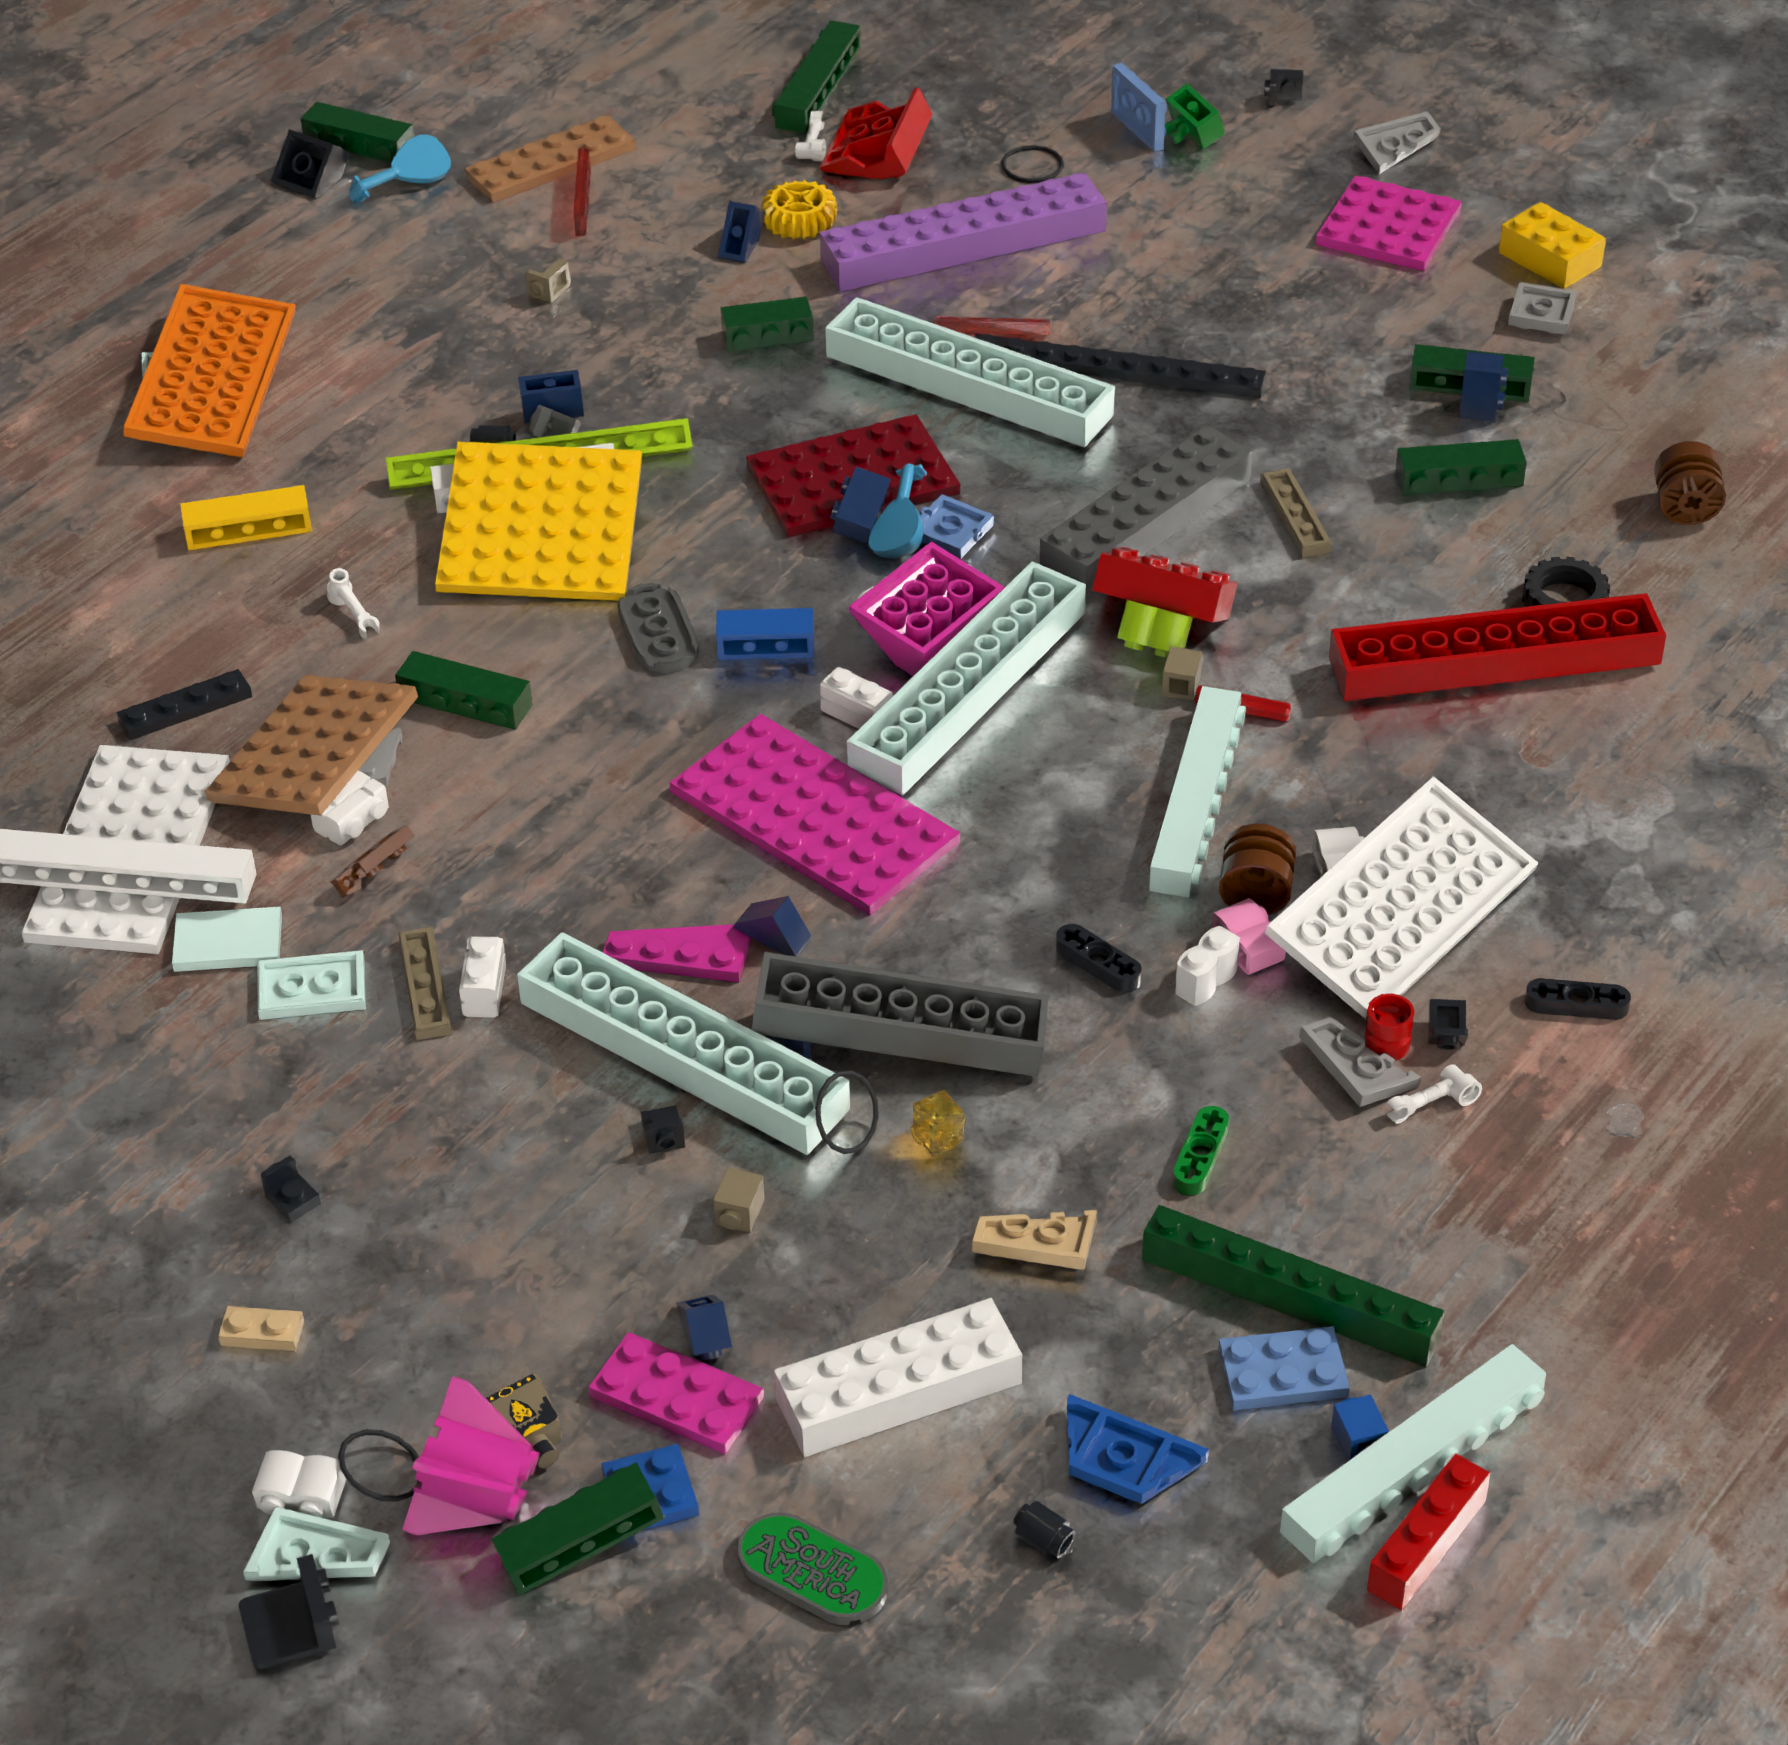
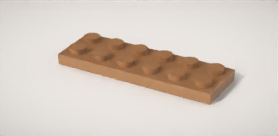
M600 116L595 120L575 125L571 129L551 134L544 139L527 143L509 152H503L490 159L478 161L474 165L464 168L465 177L488 200L495 203L636 149V141L610 116Z

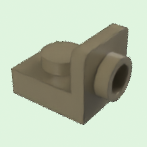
M557 259L543 273L531 269L525 272L528 295L552 303L571 286L568 261Z

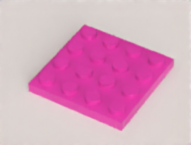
M1354 176L1316 235V245L1425 271L1460 213L1462 201L1451 199L1448 196L1425 193L1418 189L1413 190L1400 187L1394 183H1384L1371 180L1368 177Z

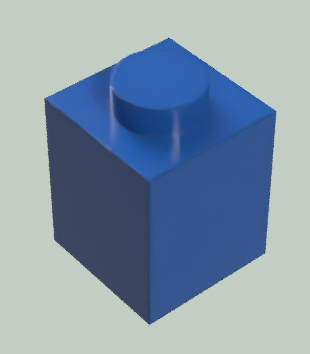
M1371 1394L1359 1398L1350 1397L1334 1404L1331 1429L1347 1462L1389 1433Z

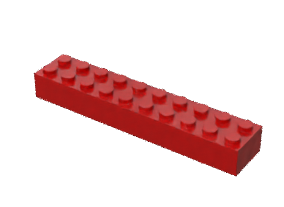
M1644 593L1331 629L1329 661L1343 700L1350 701L1661 665L1666 633L1648 594Z

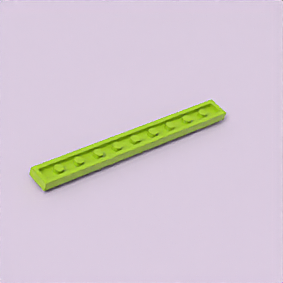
M688 418L498 443L559 447H585L613 443L614 449L642 451V457L692 451L693 448ZM456 448L386 457L390 490L433 485L430 467L454 464Z

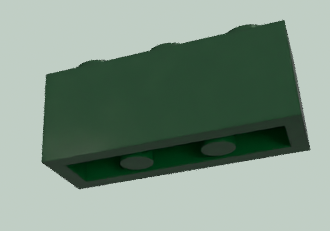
M807 296L720 307L722 333L727 352L814 341L813 315Z

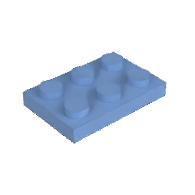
M1122 62L1112 65L1111 113L1154 152L1164 149L1166 102Z
M1334 1326L1219 1339L1218 1349L1233 1411L1349 1398L1350 1386Z

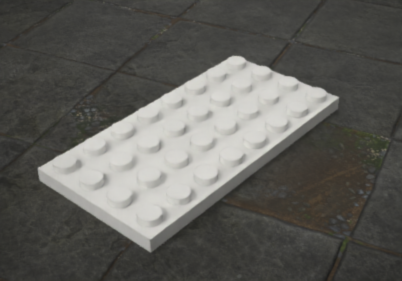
M100 745L63 834L200 845L216 804L207 800L204 791L230 762L229 755ZM41 886L23 928L22 937L24 943L159 954L180 898Z
M1433 776L1267 926L1264 933L1366 1019L1369 1002L1374 997L1387 993L1402 996L1536 869L1539 863Z

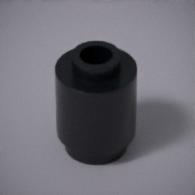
M479 425L478 428H472L470 433V442L501 443L517 441L516 432L511 431L509 425Z
M1035 1501L1031 1505L1025 1503L1018 1510L1013 1520V1524L1016 1525L1015 1535L1046 1556L1052 1554L1056 1558L1062 1557L1075 1538L1076 1531L1070 1528V1522L1039 1501Z

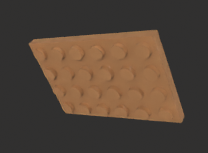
M304 675L204 791L207 800L211 801V803L321 816L418 698L415 686Z

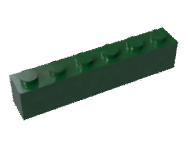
M830 20L826 28L821 30L818 40L815 44L811 45L810 52L806 58L802 59L798 70L793 72L791 81L787 86H784L779 99L773 103L772 116L775 117V128L805 134L808 132L811 111L822 110L861 49L860 25Z

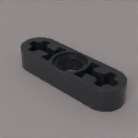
M1066 924L1057 930L1056 950L1061 956L1117 991L1132 992L1139 988L1141 985L1142 967L1137 960L1080 925ZM1094 954H1102L1108 959L1096 962L1089 957Z
M1545 978L1530 981L1525 994V1005L1535 1013L1610 1020L1624 1018L1629 1012L1631 1001L1630 992L1620 985ZM1572 995H1580L1583 996L1587 1001L1584 1003H1575L1571 1001L1568 997Z

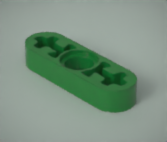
M1206 1106L1197 1112L1174 1166L1173 1186L1183 1195L1194 1196L1204 1191L1228 1135L1229 1115L1218 1106ZM1211 1122H1215L1211 1130V1134L1207 1133V1126H1209ZM1196 1146H1205L1211 1152L1206 1155H1198L1191 1149ZM1191 1167L1196 1168V1175H1193L1191 1179H1186L1191 1172Z

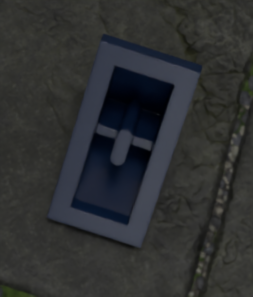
M789 896L751 903L734 925L736 930L777 952L795 957L801 953L812 936Z

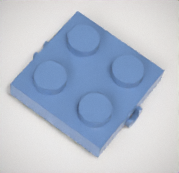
M943 494L931 506L922 507L919 513L923 523L921 543L927 545L933 542L960 559L994 526V515Z

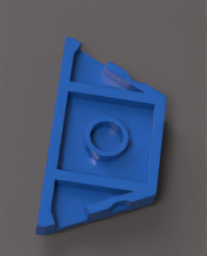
M1069 1394L1067 1397L1069 1475L1143 1504L1205 1464L1208 1460V1448Z

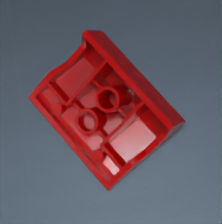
M919 87L913 89L907 104L892 109L878 101H872L848 109L820 165L821 171L880 180L889 177L898 178L904 175L933 115Z

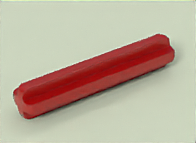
M1199 685L1196 689L1194 698L1196 704L1198 703L1203 685ZM1241 693L1240 706H1246L1245 714L1282 722L1288 721L1291 714L1290 703Z

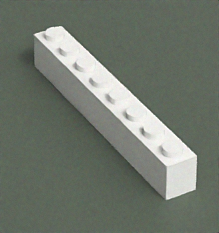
M0 829V883L246 903L257 875L252 850Z

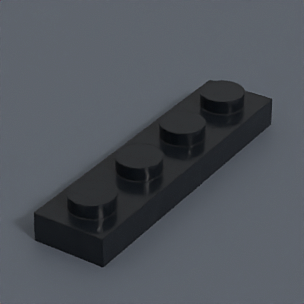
M236 669L152 700L133 705L116 713L118 722L131 741L252 698L251 687L240 670Z

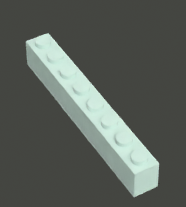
M1202 686L1150 866L1149 891L1190 898L1193 884H1200L1203 865L1199 864V862L1206 861L1209 841H1206V837H1213L1215 818H1212V815H1219L1222 796L1218 795V793L1225 792L1228 773L1225 772V769L1231 770L1234 750H1231V747L1237 748L1240 728H1237V725L1243 726L1246 706H1240L1241 692Z
M1511 1344L1282 1509L1280 1533L1313 1564L1325 1555L1331 1556L1335 1554L1345 1540L1355 1533L1359 1535L1365 1532L1374 1519L1384 1512L1390 1513L1395 1510L1402 1499L1411 1492H1419L1425 1488L1431 1478L1445 1467L1455 1453L1462 1456L1470 1449L1476 1450L1480 1448L1488 1436L1497 1429L1503 1430L1507 1428L1523 1410L1536 1407L1545 1394L1546 1372L1515 1345Z

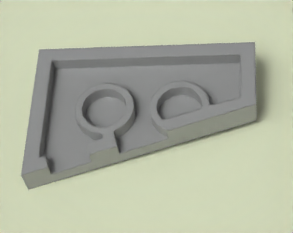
M1426 111L1355 130L1353 139L1376 172L1380 174L1438 138L1440 127L1429 112Z
M1329 1017L1301 1026L1299 1038L1359 1107L1419 1088L1421 1076L1413 1071L1405 1073L1394 1066L1395 1059L1386 1053L1379 1056L1365 1046V1039L1333 1018Z

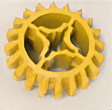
M794 179L791 183L783 181L781 186L774 185L773 190H768L766 196L763 197L761 209L765 212L763 223L766 224V229L772 230V233L775 235L781 234L782 238L792 237V240L795 238H802L804 240L805 237L809 236L815 238L816 234L831 229L832 224L836 222L837 202L832 194V190L826 189L825 185H817L816 181L808 183L806 179L802 182H797Z

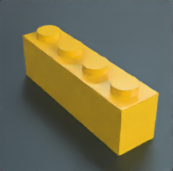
M304 485L180 503L188 551L312 532Z

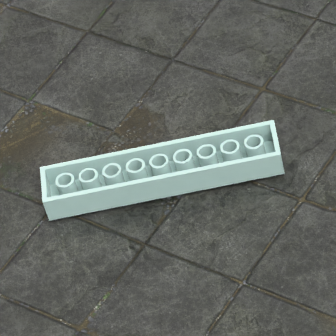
M857 297L826 327L827 357L1057 437L1075 445L1086 447L1114 415L1115 386Z
M1032 561L847 740L848 766L886 789L903 796L1085 614L1086 584Z
M563 932L517 974L521 1004L806 1155L822 1140L816 1125L815 1106L818 1093L829 1077L835 1074L825 1067ZM842 1076L830 1083L823 1096L821 1121L826 1135L850 1110L849 1080Z

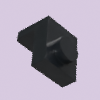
M1430 999L1428 1044H1436L1439 1049L1454 1050L1458 1049L1459 1045H1465L1468 1038V1029H1466V1000Z

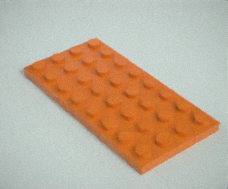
M180 284L123 427L124 437L244 458L294 319L296 304Z

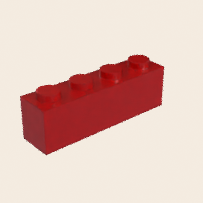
M1455 1453L1370 1562L1367 1591L1402 1611L1485 1503L1490 1472Z

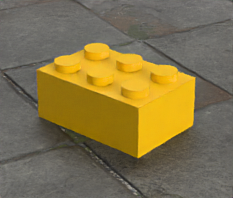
M1538 202L1502 224L1499 253L1558 287L1566 289L1602 267L1606 238L1554 210L1549 205Z

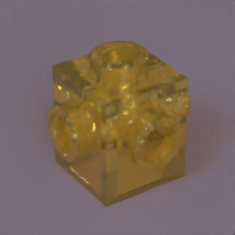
M945 1089L913 1103L911 1134L915 1142L919 1146L923 1145L932 1157L945 1150H951L964 1142V1125H966L964 1112Z

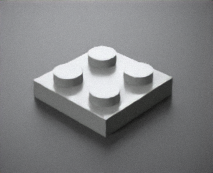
M1519 282L1510 311L1508 325L1517 326L1522 329L1530 328L1547 331L1552 334H1567L1576 302L1577 291Z

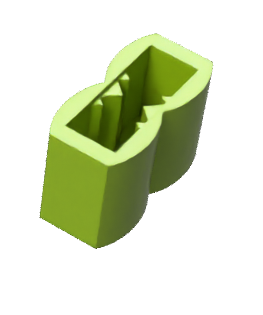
M1127 600L1117 638L1125 640V647L1143 651V647L1146 645L1156 648L1155 655L1167 658L1170 647L1185 649L1193 617Z

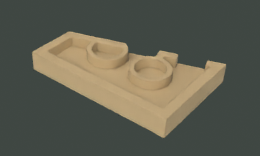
M1085 1210L1084 1216L1065 1217L1064 1212H1051L1050 1218L1030 1219L1025 1214L979 1217L972 1240V1252L1084 1270L1097 1222V1210Z

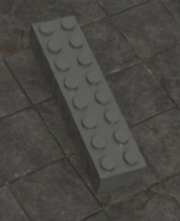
M1205 425L1041 537L1039 564L1086 584V595L1092 592L1101 553L1111 552L1112 548L1121 549V547H1128L1139 550V556L1142 557L1251 480L1253 451L1212 427Z
M764 952L752 1030L766 1036L1038 1077L1044 1050L1049 995Z

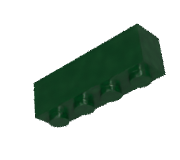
M316 102L300 118L303 134L334 144L350 153L392 163L403 144L414 137L413 124L321 102Z
M1415 344L1410 376V390L1462 395L1467 352L1504 355L1502 368H1508L1506 386H1500L1499 392H1505L1504 400L1529 402L1535 357Z
M1519 439L1405 447L1397 449L1395 473L1402 495L1524 486L1527 461Z
M416 651L410 653L395 674L397 684L415 686L418 698L414 701L415 704L514 730L517 729L533 705L531 686L528 680Z
M635 1462L628 1467L617 1469L609 1477L592 1486L581 1488L573 1496L555 1505L543 1508L537 1515L518 1525L507 1527L502 1533L491 1538L520 1596L665 1519L644 1474L638 1463Z

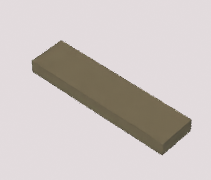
M1290 468L1262 473L1260 483L1301 557L1330 553L1332 551V543Z
M433 927L398 932L416 1041L452 1035Z

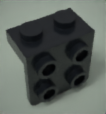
M313 1554L296 1558L302 1582L245 1597L238 1604L252 1663L257 1669H264L336 1648L332 1627L339 1625L334 1601L325 1603L323 1594L331 1592L325 1567L316 1569Z

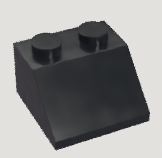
M289 129L271 182L318 198L342 178L350 152L334 144Z

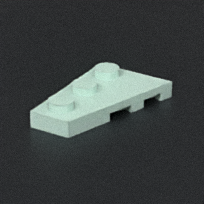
M275 1507L243 1572L245 1581L301 1579L296 1558L313 1554L316 1569L325 1567L327 1578L375 1576L390 1544L389 1536L386 1533Z

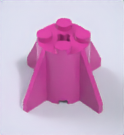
M452 1376L439 1417L434 1423V1426L440 1427L437 1438L428 1437L422 1455L414 1461L412 1469L417 1470L415 1480L420 1482L413 1487L414 1494L402 1530L415 1535L502 1523L508 1519L514 1520L516 1514H520L527 1496V1490L521 1489L524 1481H527L529 1475H533L540 1455L539 1452L532 1450L533 1446L469 1381Z

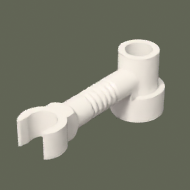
M811 111L810 127L805 142L796 143L795 153L797 159H812L813 162L823 161L826 155V142L824 139H817L819 132L824 128L825 122H822L823 111Z
M342 568L332 570L329 575L330 582L327 584L328 600L334 605L346 604L356 619L359 635L363 639H366V627H373L379 634V621L364 610L352 592V584L349 582L348 572Z
M1452 1064L1443 1069L1440 1074V1082L1411 1096L1404 1095L1391 1098L1387 1103L1394 1111L1389 1112L1387 1116L1395 1124L1402 1123L1410 1115L1414 1114L1416 1109L1445 1095L1452 1096L1461 1106H1468L1479 1098L1482 1092V1085L1472 1075L1464 1074L1456 1065Z

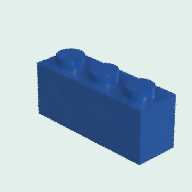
M813 608L717 610L716 641L718 660L814 658Z

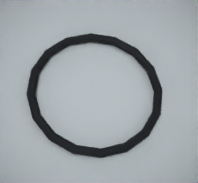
M1027 145L1012 149L1004 155L1001 161L1003 171L1009 177L1030 183L1053 179L1061 173L1064 167L1063 157L1057 151L1038 145ZM1037 149L1054 154L1059 159L1060 166L1057 171L1049 176L1025 178L1011 173L1006 168V161L1009 156L1016 152Z
M852 1070L838 1071L823 1084L818 1093L815 1106L816 1125L822 1139L831 1149L842 1154L856 1153L868 1145L876 1131L879 1111L874 1089L863 1075ZM841 1076H852L859 1079L869 1091L873 1103V1120L871 1129L864 1141L856 1147L844 1149L835 1145L826 1135L821 1121V1104L824 1093L831 1082Z
M365 1429L352 1433L341 1443L338 1454L341 1472L350 1485L362 1494L379 1501L398 1502L413 1496V1488L409 1492L398 1496L381 1495L367 1490L351 1476L346 1468L344 1459L347 1445L355 1438L365 1435L382 1436L396 1441L409 1451L414 1460L419 1458L414 1448L402 1438L383 1430Z

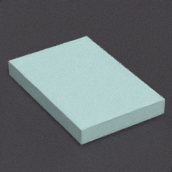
M281 907L176 913L172 958L174 972L257 966V961L280 959Z
M363 950L257 961L259 1020L366 1009Z

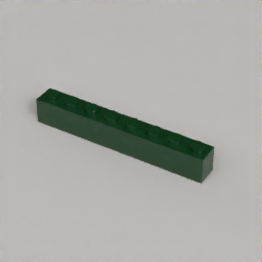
M1158 1205L1143 1230V1261L1318 1327L1334 1326L1335 1333L1424 1367H1427L1440 1341L1445 1310L1162 1205Z

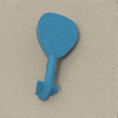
M422 134L415 136L405 142L399 149L389 169L361 181L355 175L349 189V198L353 203L357 201L363 202L369 197L367 190L394 178L411 183L437 182L443 179L450 171L451 159L449 154L435 137Z
M905 464L902 469L896 471V474L901 476L897 498L880 515L869 536V546L875 555L887 559L900 558L915 552L920 546L923 537V523L916 507L909 500L912 480L923 479V476L927 475L922 465Z

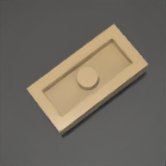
M227 1306L218 1335L220 1346L296 1351L304 1323L302 1311Z

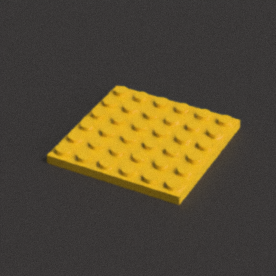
M457 442L435 582L436 592L619 601L620 597L621 599L625 597L641 473L642 451Z

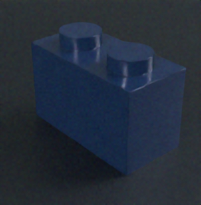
M1467 352L1459 418L1495 422L1497 410L1503 411L1505 392H1499L1500 386H1506L1508 368H1502L1504 355Z
M578 370L518 377L524 424L530 423V419L533 413L536 412L538 405L571 418L584 417L582 389Z
M856 467L852 477H845L840 494L844 495L842 502L836 501L830 516V519L835 520L832 532L868 545L872 528L879 517L887 497L891 479Z

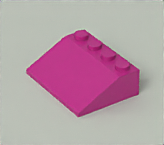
M930 542L849 606V612L896 666L914 676L1005 587L940 546Z

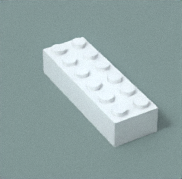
M992 1298L775 1369V1396L803 1457H807L1022 1384V1353Z

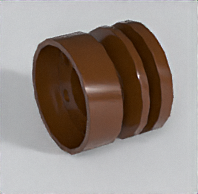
M1684 441L1671 445L1659 455L1655 461L1654 475L1658 488L1659 504L1663 514L1669 520L1681 525L1700 524L1718 515L1725 505L1726 491L1717 452L1707 444L1698 441Z
M1254 823L1241 826L1232 831L1225 841L1219 882V894L1223 902L1231 906L1249 898L1258 906H1262L1268 915L1275 914L1284 909L1291 900L1296 858V846L1292 838L1283 830L1267 824Z

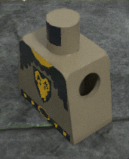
M537 1372L486 1398L533 1446L532 1450L540 1453L537 1462L540 1468H546L555 1463L559 1457V1452L554 1446L558 1445L562 1440L560 1421Z

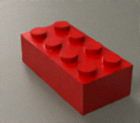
M1121 547V549L1112 548L1111 552L1100 554L1092 591L1209 622L1223 621L1230 617L1238 584L1236 581L1229 580L1230 574L1211 570V572L1203 571L1202 573L1199 572V566L1184 562L1171 565L1169 564V558L1151 554V556L1140 557L1139 550L1128 547Z

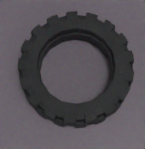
M1551 557L1549 561L1544 559L1539 561L1537 566L1533 565L1530 567L1528 574L1526 573L1522 602H1524V607L1564 603L1550 598L1542 591L1543 588L1549 585L1560 583L1571 584L1585 590L1591 596L1585 600L1608 598L1610 593L1608 577L1606 574H1601L1599 567L1596 565L1592 567L1589 565L1590 562L1583 559L1581 561L1575 560L1574 557H1566V559Z

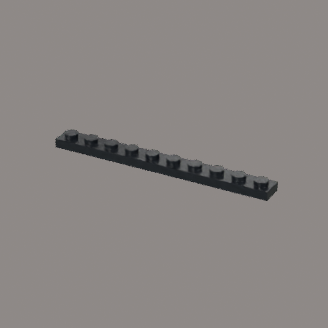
M975 334L974 338L1087 376L1261 398L1266 380L1265 370L1251 367L1226 366L1225 364L1172 359L1164 356L1140 355L1134 352L1109 351L1107 349L1062 345L1048 341L1023 340L1016 337L1008 338L991 334Z

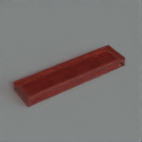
M588 148L578 149L573 212L576 236H585L587 234L591 180L590 153Z
M935 316L933 324L959 333L1050 335L1051 320Z

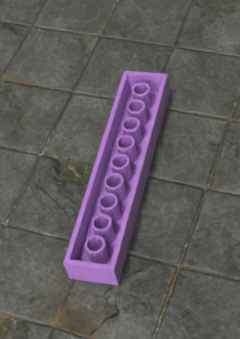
M1076 173L1068 177L1049 179L1041 183L1022 185L1010 190L995 191L979 197H969L961 201L942 203L930 208L915 209L903 214L888 215L885 218L862 221L858 224L835 227L831 230L820 232L821 262L839 292L1104 232L1106 231L1107 202L1086 173Z

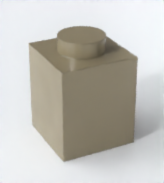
M1170 647L1163 670L1162 696L1194 701L1195 692L1201 679L1203 651Z
M727 1167L713 1200L715 1225L723 1226L730 1230H741L751 1233L765 1200L763 1175Z

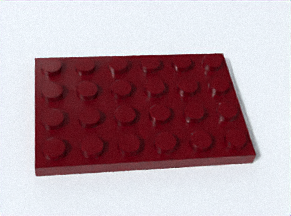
M917 414L874 423L873 425L846 430L841 433L789 444L784 447L746 456L747 467L787 538L834 526L835 520L830 519L836 501L842 502L844 495L840 494L843 482L846 476L852 477L856 467L891 479L888 494L880 514L897 498L901 476H898L896 471L902 469L905 464L922 465L927 472L923 479L912 480L909 500L914 505L937 500L942 494L948 497L961 494L960 482Z

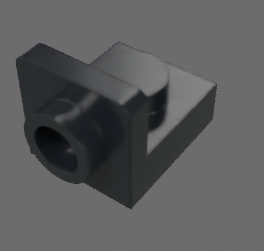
M1271 69L1270 80H1265L1264 96H1269V106H1274L1275 98L1302 99L1303 70Z
M677 1106L640 1112L649 1154L685 1147L684 1127L682 1119L679 1118Z
M292 1156L272 1164L261 1173L266 1199L290 1223L321 1204L319 1193L298 1173L296 1160Z

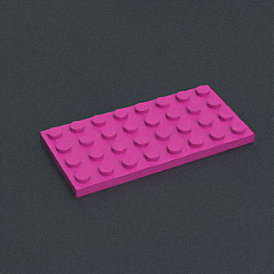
M761 713L669 782L671 793L868 915H872L960 843L959 831Z

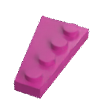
M735 924L609 931L603 953L635 970L739 983L752 938L734 928Z

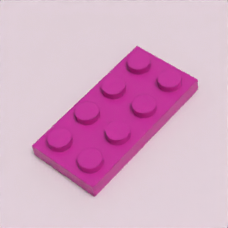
M630 1332L625 1335L588 1387L591 1398L725 1455L764 1398L763 1388Z

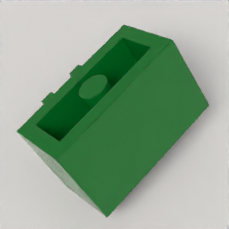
M1188 83L1166 98L1172 121L1165 123L1166 136L1172 133L1171 137L1175 144L1183 140L1187 134L1202 149H1205L1225 135L1220 113Z

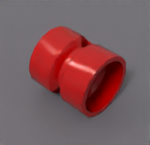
M1387 993L1374 997L1369 1002L1364 1035L1365 1046L1379 1056L1386 1053L1395 1061L1404 1058L1409 1053L1411 1045V1031L1415 1013L1413 1004L1407 998L1398 994Z

